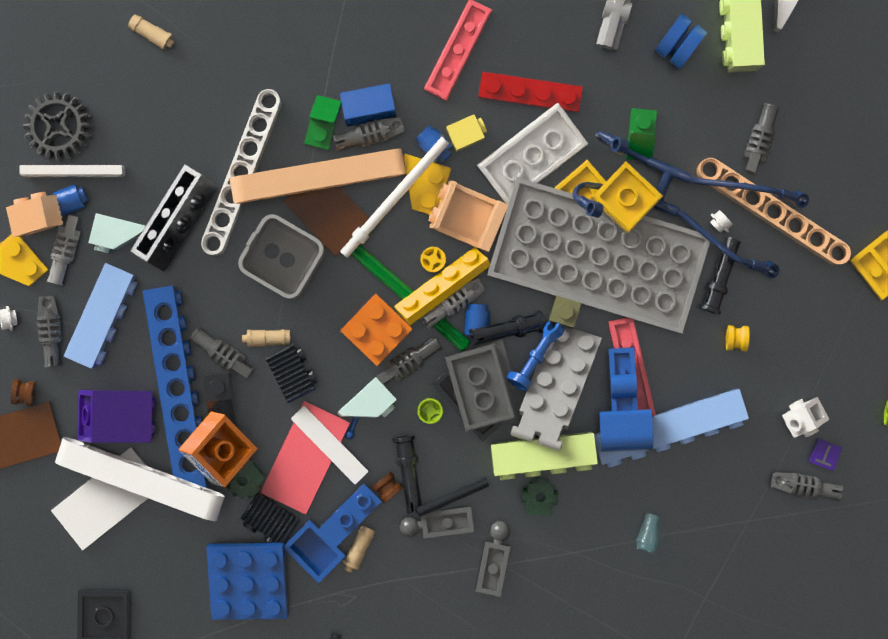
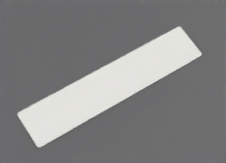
M305 406L291 418L354 484L368 473V470Z

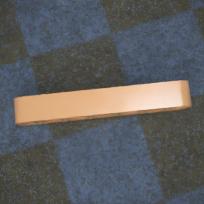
M392 149L229 178L234 204L401 176L406 174L402 149Z
M714 158L703 160L697 167L698 178L725 181L726 178L731 177L739 183L754 184ZM705 164H712L715 167L716 173L713 177H708L704 174L703 166ZM711 186L827 263L841 265L850 259L851 250L845 242L771 194L753 191L758 196V202L755 205H751L746 200V194L751 190L735 189L730 191L725 187ZM770 205H775L779 209V216L776 219L768 216L767 209ZM791 219H796L800 222L801 228L798 233H794L789 229ZM813 233H818L822 238V243L818 247L811 244L810 237ZM835 246L840 247L843 251V257L839 261L832 257V249Z

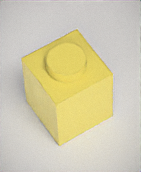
M474 114L446 127L456 152L485 139L483 133L487 132L482 119H476Z

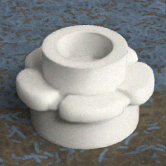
M720 210L714 215L711 214L713 220L710 223L720 233L724 230L729 233L728 229L733 223Z
M6 306V309L0 310L2 330L10 329L12 331L13 326L17 325L15 310L10 311L9 306Z

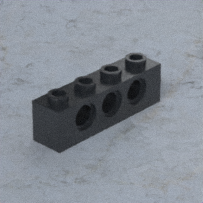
M184 164L132 247L131 252L164 272L218 185Z

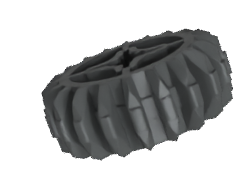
M58 91L54 92L53 100L48 93H45L44 103L40 98H36L35 101L39 106L35 108L29 105L28 107L29 110L33 111L32 116L29 114L24 115L25 119L30 120V124H23V129L31 130L24 137L25 139L34 138L29 144L30 148H35L39 145L36 153L42 155L46 150L45 158L49 160L52 158L53 153H55L57 161L61 160L62 153H64L67 159H70L71 149L78 155L80 150L76 146L78 144L83 147L87 146V143L82 141L83 136L91 138V134L85 132V128L90 129L93 127L91 123L84 122V120L91 117L90 113L81 114L86 109V106L84 104L77 106L79 102L77 97L72 98L69 102V93H65L61 100V95ZM55 106L66 107L64 111H60L56 116H49L45 113L46 110ZM72 112L77 119L76 133L72 132L68 126ZM40 119L43 120L47 126V130L44 134L45 138L43 140L41 139L38 131V124ZM48 119L52 120L53 122L57 121L58 123L59 120H62L60 122V125L63 127L64 130L67 131V133L63 132L62 130L58 131L57 129L56 132H54L55 127L51 122L48 121ZM60 136H66L71 140L62 146H49L52 141H55Z

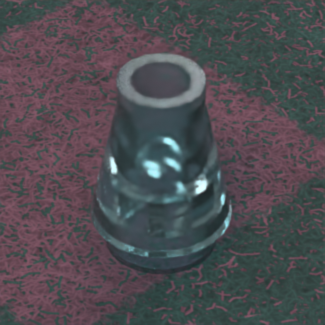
M652 514L645 515L644 522L635 540L637 543L636 549L656 553L657 547H660L661 517Z

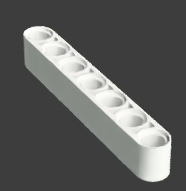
M266 89L260 92L202 238V249L209 255L218 256L225 251L243 203L231 204L227 202L226 194L231 190L229 178L235 177L236 169L241 166L247 167L248 174L256 173L281 109V98L274 90ZM269 95L276 98L275 106L265 108L263 106L264 98ZM258 119H264L267 122V127L263 132H256L254 130V123ZM248 143L257 144L258 150L253 156H247L244 152L245 146ZM223 213L228 214L230 218L229 224L226 227H219L217 224L218 216ZM212 237L219 238L221 243L216 251H210L207 245Z
M71 438L62 439L55 461L56 464L210 521H217L225 497L219 492Z

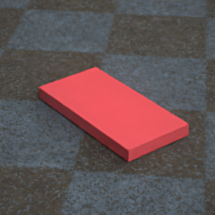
M304 401L301 408L305 406L341 443L350 422ZM293 423L260 493L306 515L332 461Z

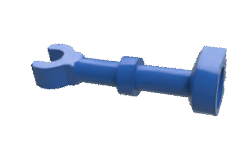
M550 321L547 322L543 329L542 340L537 348L528 355L529 360L520 373L510 371L506 376L508 382L515 386L517 390L527 391L530 387L531 381L529 377L536 366L545 359L544 354L551 343L560 338L565 331L560 323L554 325Z

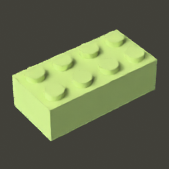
M720 0V15H724L725 18L724 25L721 26V39L726 41V49L722 52L723 66H727V72L758 71L765 65L761 0Z
M591 431L561 435L559 440L563 441V445L560 451L539 445L540 437L534 438L533 442L521 439L490 443L493 472L495 476H499L500 480L514 479L516 473H525L526 477L540 476L542 470H550L551 474L566 473V468L575 467L577 471L591 470L592 465L598 464L595 437Z

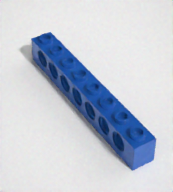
M176 286L143 290L172 473L175 477L207 488L210 481L197 468L194 471L187 470L184 466L186 457L179 451V448L183 445L180 441L181 434L185 431L192 434L202 423V417L197 416L196 406H199L198 392L193 391L191 382L195 381L193 365L189 366L187 356L191 355L189 340H184L183 331L187 330L186 319L184 315H180L179 306L183 305L182 294L180 290L176 291ZM169 306L172 310V316L165 321L160 317L159 312L162 307ZM168 331H173L176 335V342L171 346L164 342V335ZM172 356L178 357L181 362L179 369L176 371L168 367V360ZM176 381L182 382L185 387L184 393L180 396L172 392V385ZM180 406L187 408L189 411V416L185 421L179 420L176 416V410Z

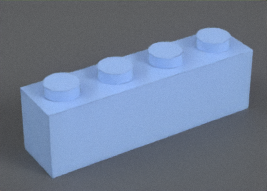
M104 264L64 357L91 369H95L97 365H102L107 353L103 350L107 341L112 342L117 331L114 328L118 318L122 319L126 312L127 305L124 303L127 296H132L138 282L135 281V275L111 264Z

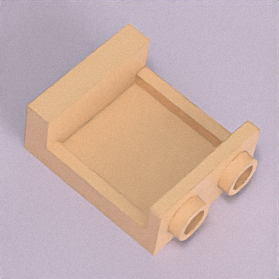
M448 181V184L444 183L438 195L441 198L438 208L434 207L430 213L428 221L431 224L429 228L489 252L508 204L489 198L457 184L455 181Z

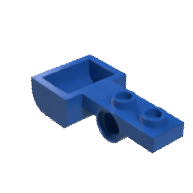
M634 347L609 349L612 411L599 412L601 452L653 450L651 409L638 410Z
M364 483L320 528L310 519L284 545V549L320 583L346 556L338 545L382 500Z

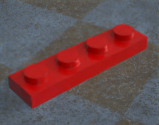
M482 72L478 98L543 108H551L558 103L564 111L579 113L583 87Z

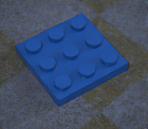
M220 543L207 545L211 620L288 618L284 543Z

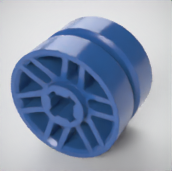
M683 13L654 50L663 58H666L673 51L674 54L670 63L678 69L682 68L707 34V31L698 24L689 32L688 29L692 20Z

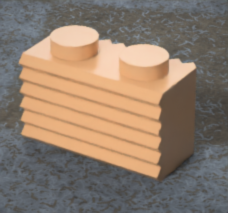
M46 192L31 194L30 200L29 197L13 200L14 205L6 207L12 236H28L62 225L63 221L61 220V211L58 206V197L56 195L47 196Z

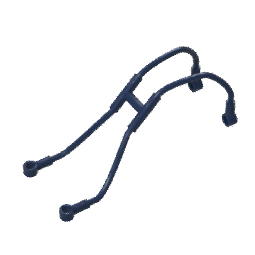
M602 131L596 132V138L603 144L610 146L613 152L631 156L646 163L648 167L663 173L657 191L663 197L653 206L654 208L674 216H680L735 262L748 266L749 269L762 272V274L769 278H775L779 274V266L771 261L764 263L753 259L746 260L732 252L687 213L680 210L679 207L663 201L673 177L686 183L691 182L699 185L770 193L777 195L780 199L790 201L799 208L807 206L809 202L807 194L798 190L792 192L761 185L693 177V174L653 157L648 158L629 149V141L627 139L615 137L610 133ZM582 182L574 188L572 192L573 199L577 201L579 206L585 209L588 216L599 218L603 213V204L590 201L584 196H579V192L585 188L599 190L604 184Z

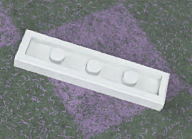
M20 165V175L23 177H124L125 167L123 165Z

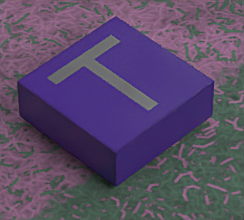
M817 438L808 462L834 471L843 447Z

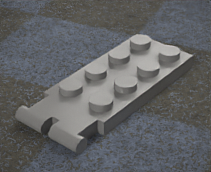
M561 325L565 329L563 335L551 343L544 354L545 359L535 369L531 385L519 410L520 415H522L519 427L513 426L511 436L533 442L535 435L540 436L539 445L560 451L563 441L559 440L563 429L569 430L602 344L601 337Z

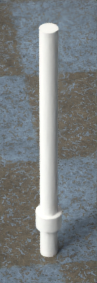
M441 137L361 228L358 227L352 233L353 237L340 251L344 256L348 258L360 243L364 244L370 237L368 234L448 146V141Z

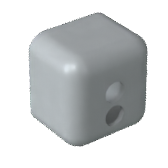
M271 214L265 216L255 232L252 233L246 243V248L239 258L238 264L240 270L245 275L285 298L295 299L301 296L325 255V247L314 236L283 218ZM269 244H276L279 247V255L274 259H270L265 255V248ZM284 253H291L295 258L293 266L286 268L281 265L280 257Z

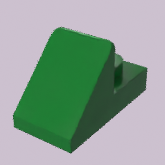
M317 95L310 113V123L304 142L305 145L330 150L341 101Z
M632 108L630 114L629 149L648 158L653 157L655 146L656 110ZM626 156V160L639 161L631 156Z

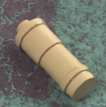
M136 14L130 19L128 28L133 32L147 38L148 41L159 46L162 50L173 46L174 41L171 40L173 34L164 31L158 26H154Z
M247 330V335H242V343H247L248 348L290 345V330Z
M364 525L361 526L345 559L342 561L346 565L344 570L352 573L353 569L359 570L365 552L376 531Z

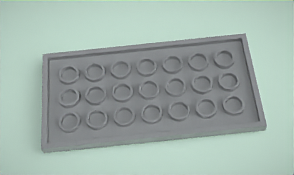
M516 177L487 275L683 333L710 242L697 231L648 216H644L627 234L604 211L599 218L588 216L585 209L579 206L577 201L573 199L572 193Z

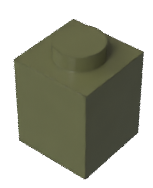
M555 296L548 321L574 328L581 303Z

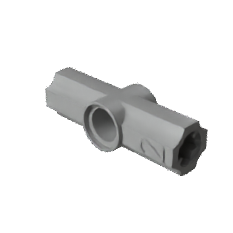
M606 0L602 14L603 22L596 45L617 51L624 25L627 24L631 11V0Z

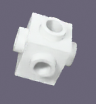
M818 397L805 403L803 399H800L790 404L789 408L791 410L782 415L786 426L794 438L804 434L805 438L819 431L818 427L830 420Z

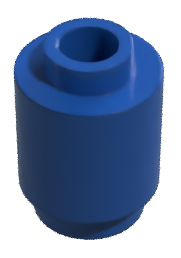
M429 125L416 138L420 143L418 146L427 154L437 141L443 137L449 144L434 160L435 163L439 160L443 163L453 154L450 150L453 144L437 128L433 129Z
M76 184L53 192V195L58 197V206L62 216L85 208L84 202L88 201L84 188H78Z
M468 304V310H465L464 335L470 334L469 329L490 325L488 305Z

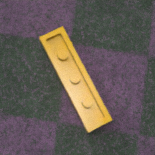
M475 247L396 304L394 308L408 324L412 325L489 268L490 262L488 258Z

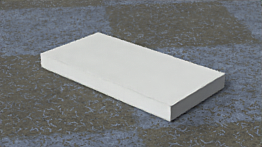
M556 103L477 166L503 201L508 204L516 177L539 183L587 146L588 142L562 107Z
M130 447L120 455L121 457L146 465L133 447ZM91 478L51 511L79 547L84 550L148 498Z

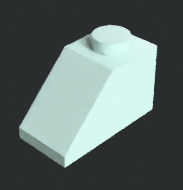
M96 213L88 243L95 245L94 250L109 253L110 249L118 250L138 238L146 226Z
M375 377L341 408L337 414L340 417L377 418L382 415L385 418L395 408L393 403L397 399Z

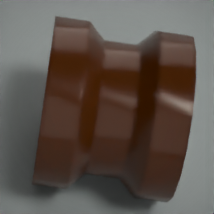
M14 379L11 389V404L25 403L26 406H33L36 396V382L29 381L24 383L20 379Z
M389 472L371 488L379 492L381 500L385 503L404 487L401 483H397L394 480L393 473Z

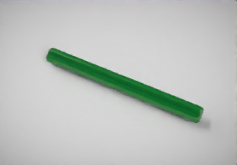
M361 245L352 252L351 255L402 300L414 292ZM443 318L433 325L437 331L460 351H464L470 344V340L446 319Z

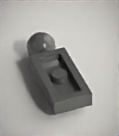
M471 506L436 510L422 516L421 521H417L413 517H406L400 522V532L405 537H413L419 531H423L424 538L474 532Z
M503 521L495 522L491 526L490 534L494 539L493 542L485 541L476 592L501 597L511 547L503 545V542L509 538L511 533L509 525Z

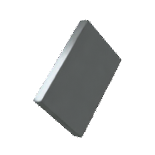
M495 343L445 357L466 432L516 418Z

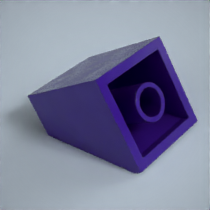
M78 390L77 440L91 443H151V437L155 433V425L152 422L155 398L152 396V391Z

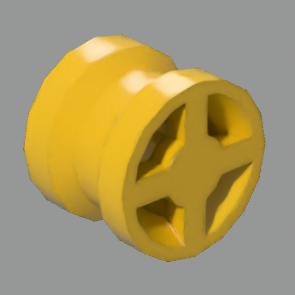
M429 247L423 251L421 264L426 271L432 273L439 272L445 266V253L440 248Z
M728 325L726 330V350L732 351L734 348H738L741 351H748L749 326L735 328L733 325Z

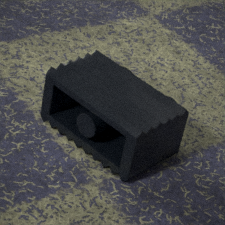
M291 344L265 357L287 403L316 390L314 384L318 383V380L312 369L307 371L303 363L307 359L300 346L296 348L294 344Z
M257 492L241 516V519L244 521L242 525L253 533L257 530L266 535L264 540L268 543L285 544L301 521V519L260 492Z

